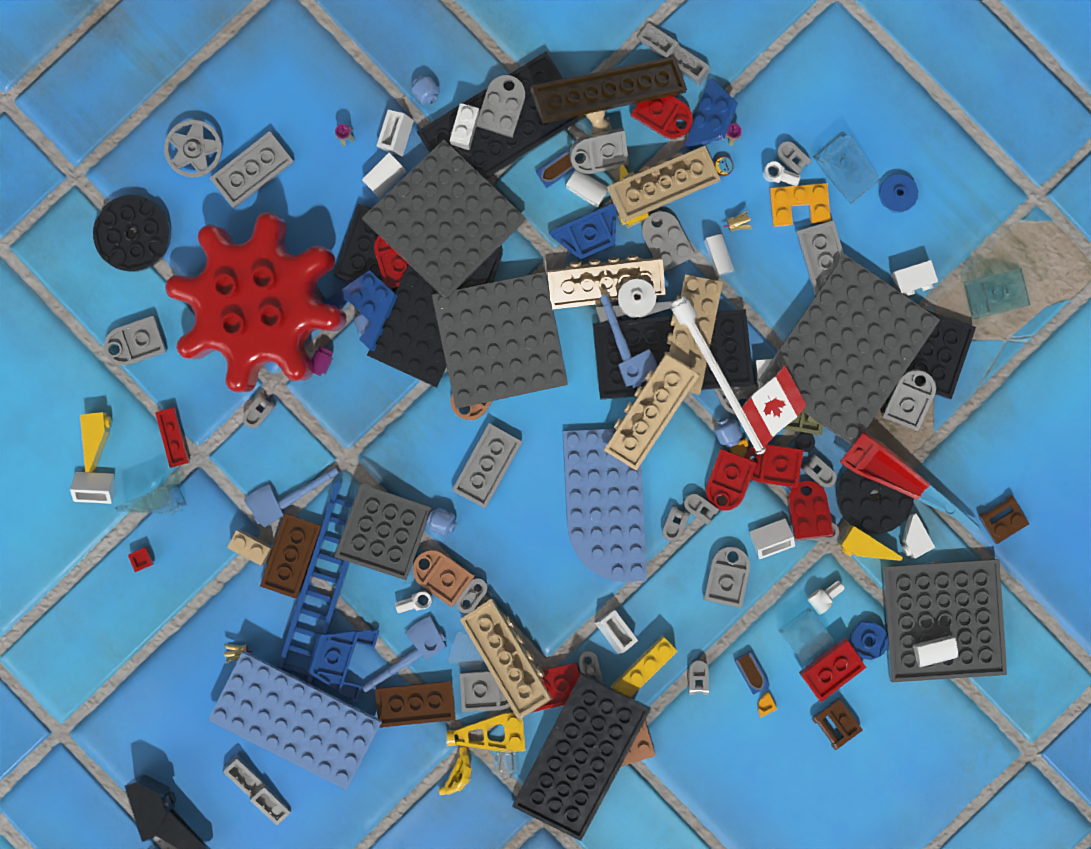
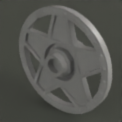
M187 120L177 124L168 133L164 144V153L168 164L173 170L185 177L196 178L210 173L218 165L222 155V143L218 133L209 124L199 120ZM192 125L187 135L176 133L182 127ZM203 127L211 131L216 140L204 139ZM170 142L178 149L173 160H171L169 153ZM217 152L215 160L208 167L206 156ZM191 163L198 173H188L180 170V168Z

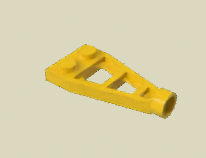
M514 712L501 713L456 730L446 731L448 746L460 745L506 753L526 751L523 718L518 720ZM498 724L503 725L505 739L502 742L490 740L487 734L490 727ZM482 729L484 740L471 741L469 740L468 733L471 730ZM455 734H457V735L459 736L458 740H456V741H455Z

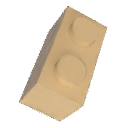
M241 529L236 530L227 548L260 566L266 564L273 549L271 545Z

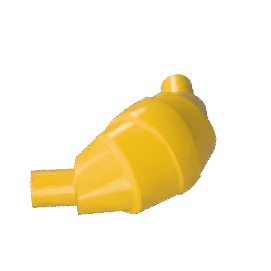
M466 747L459 748L460 757L457 759L448 780L445 782V786L439 788L438 792L440 795H450L461 791L470 782L472 768Z

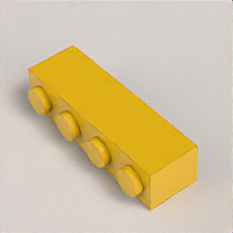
M662 635L610 687L632 697L678 651Z

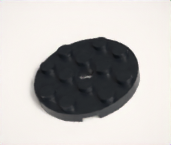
M125 195L113 199L102 208L101 213L94 222L93 240L97 252L105 262L122 271L140 272L153 267L164 257L171 241V227L166 214L156 203L142 196ZM130 229H136L137 231L134 239L128 238L127 233Z
M849 468L841 475L837 484L836 502L839 512L851 526L865 533L881 534L894 530L906 520L913 506L914 498L856 474ZM873 490H877L880 494L877 501H873L870 498V493Z

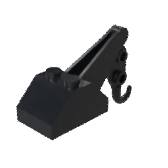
M147 775L136 777L124 786L142 842L151 840L156 836L178 849H211L174 810L176 798L174 792H171L170 787Z

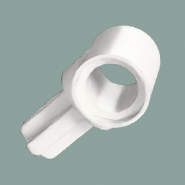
M775 161L768 163L763 170V177L768 182L779 183L783 181L797 186L800 181V175L784 170L785 167ZM768 168H775L777 175L771 176L768 173Z
M836 581L825 591L822 589L816 590L807 600L820 615L833 605L832 599L845 588L841 582Z
M422 590L412 594L411 598L396 602L395 607L398 613L416 609V611L426 609L431 605L433 597L430 592ZM426 595L428 597V604H420L418 597Z

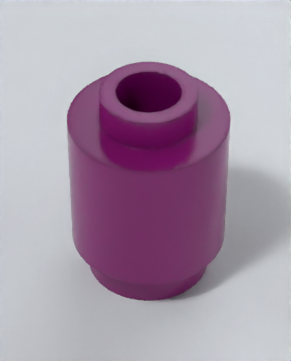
M320 346L318 351L315 350L311 359L314 365V374L321 376L322 373H327L333 360V352Z

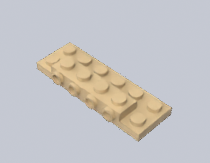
M706 146L684 155L682 152L677 153L671 157L672 160L667 161L663 159L655 163L656 166L653 168L650 165L639 170L640 173L636 175L634 172L624 176V180L609 185L607 189L622 222H627L721 181Z
M629 255L626 260H619V257L608 258V262H600L599 259H593L589 261V264L581 265V262L576 261L571 262L570 266H566L565 269L547 270L552 309L602 304L600 297L608 295L610 303L618 302L620 288L627 281L633 279H641L650 283L655 290L656 297L666 296L662 257L642 259L638 258V255ZM635 295L634 299L638 300L641 299V297L639 295Z
M685 275L681 296L689 299L697 314L695 324L710 349L723 282ZM673 314L671 325L674 326V331L669 333L667 344H670L669 352L665 351V354L668 353L700 373L688 392L700 395L707 361L688 326L680 325Z
M666 353L658 367L654 371L650 370L644 380L647 382L644 387L639 386L634 396L637 397L635 401L627 404L624 409L626 413L624 418H618L614 425L616 430L605 446L604 451L637 471L700 373Z
M493 599L488 600L460 619L518 720L552 699L543 684L544 680L542 677H544L542 669L539 666L535 667L532 662L534 660L533 654L530 650L526 651L522 645L525 643L523 637L519 633L516 634L513 630L514 622L510 617L506 618L505 615H502Z

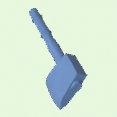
M604 295L600 299L623 363L619 364L618 367L626 387L631 385L633 388L638 387L643 382H647L644 379L650 370L654 371L658 367L650 349L634 357L631 356L608 295Z
M334 467L279 501L270 484L255 490L244 499V502L253 513L256 523L258 525L261 523L265 528L285 515L283 512L284 508L338 475L339 471Z
M431 616L417 622L405 632L416 649L363 685L362 689L365 693L423 656L428 660L446 648L444 642L446 638L442 632L438 631Z

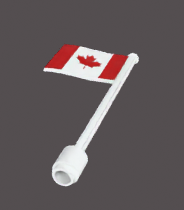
M685 296L677 298L671 302V309L679 324L688 326L756 450L755 453H764L766 450L765 446L775 434L797 418L806 407V403L784 364L776 376L758 389L741 407L695 324L697 314L689 299H686Z

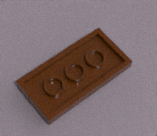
M285 513L260 587L297 599L322 525Z
M452 681L375 689L378 719L382 720L379 728L456 720Z

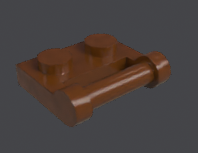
M1012 495L1006 497L1005 501L986 513L982 512L978 515L995 544H999L1029 525ZM1008 507L1012 509V511L1008 514L1004 515L992 524L990 523L989 519H991L992 517L996 516Z
M839 698L811 718L830 740L834 750L839 749L863 731ZM826 716L831 719L843 735L839 739L824 721Z

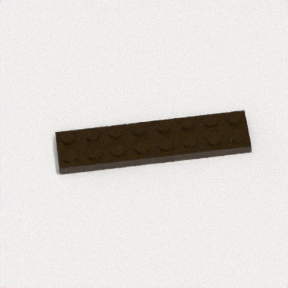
M675 56L542 83L531 87L542 123L679 95L687 91Z

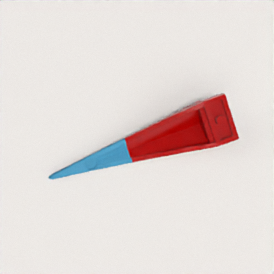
M863 431L854 444L840 459L841 464L856 474L906 494L980 530L977 523L886 445Z

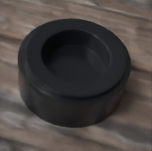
M801 433L795 439V446L797 449L803 450V452H809L815 446V439L809 433Z

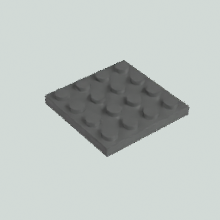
M359 483L333 556L407 580L432 508Z

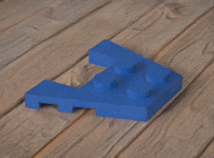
M369 270L323 303L343 309L349 301L371 323L359 340L369 350L374 351L377 346L376 341L384 330L382 328L386 318H389L398 295L374 272Z
M378 629L319 634L307 671L357 703L362 685L344 681L356 643L375 648L380 631Z

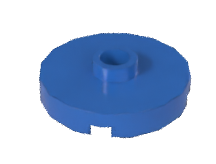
M896 174L883 182L880 187L879 197L882 205L889 209V211L901 213L915 205L918 199V188L912 178L904 174ZM897 190L902 191V196L897 195Z
M865 621L860 622L853 628L850 633L849 642L859 657L873 660L885 653L888 648L889 638L883 626L876 622ZM867 637H871L870 643H866L865 639Z

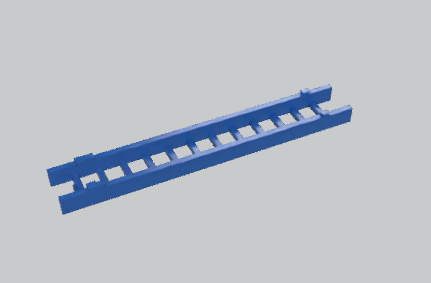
M336 481L277 667L281 670L287 669L308 676L306 682L311 685L314 676L306 669L287 664L286 660L289 650L310 657L313 654V651L291 645L295 632L318 638L320 634L297 627L301 613L324 620L325 624L322 633L329 632L350 565L348 561L320 553L324 540L336 544L339 541L337 538L326 535L330 522L343 526L346 522L332 517L336 503L350 508L352 505L350 502L338 499L343 483ZM318 559L342 565L339 579L314 572ZM316 577L337 584L333 597L309 590L312 578ZM309 595L331 602L327 616L304 609L306 596Z

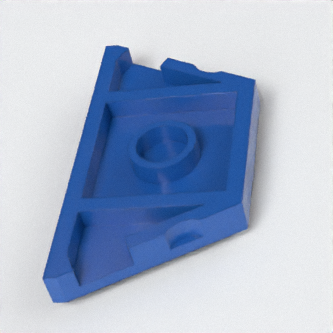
M712 78L709 79L684 145L689 150L698 144L706 145L712 141L725 139L738 102Z
M614 203L549 231V235L576 258L583 260L615 245L616 206Z

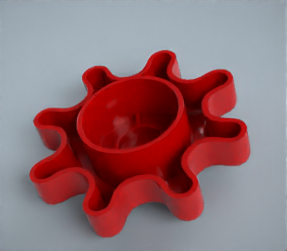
M265 212L258 216L252 237L241 244H236L228 232L221 227L215 225L203 226L198 232V241L207 256L205 268L195 277L174 275L165 284V291L170 298L190 304L195 312L193 328L181 336L177 342L176 348L178 353L186 359H201L213 351L220 352L227 361L226 385L235 393L252 391L256 386L260 369L270 362L276 363L285 376L292 381L308 380L314 372V365L305 350V342L308 336L315 330L339 331L347 322L345 312L339 307L322 303L316 291L318 280L334 267L335 256L333 252L322 246H313L299 255H292L285 247L286 222L282 217L271 212Z

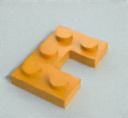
M827 183L769 189L773 227L793 225L792 206L809 205L810 224L831 221Z

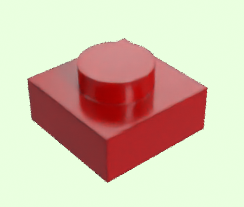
M147 547L128 554L135 572L154 565Z

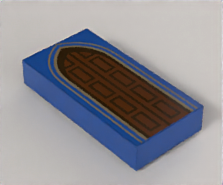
M564 152L536 171L537 176L546 189L575 170L570 161L569 152Z
M751 651L734 660L753 695L770 686Z

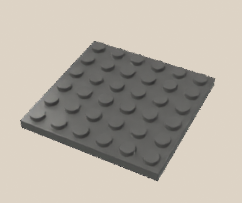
M445 140L437 145L362 217V220L444 299H447L527 219Z
M545 272L455 290L447 299H444L440 294L431 295L455 409L568 385Z
M999 559L883 566L886 627L889 639L890 682L1007 675ZM949 635L955 638L958 649L957 658L918 667L913 648L914 644Z

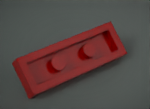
M173 407L155 412L169 467L173 468L190 463L176 408Z

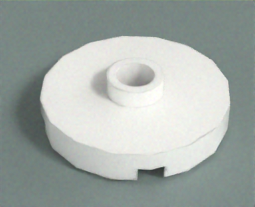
M633 279L622 285L618 294V304L623 313L630 317H644L653 310L656 303V293L650 283L641 279ZM639 295L641 299L635 300L634 296Z

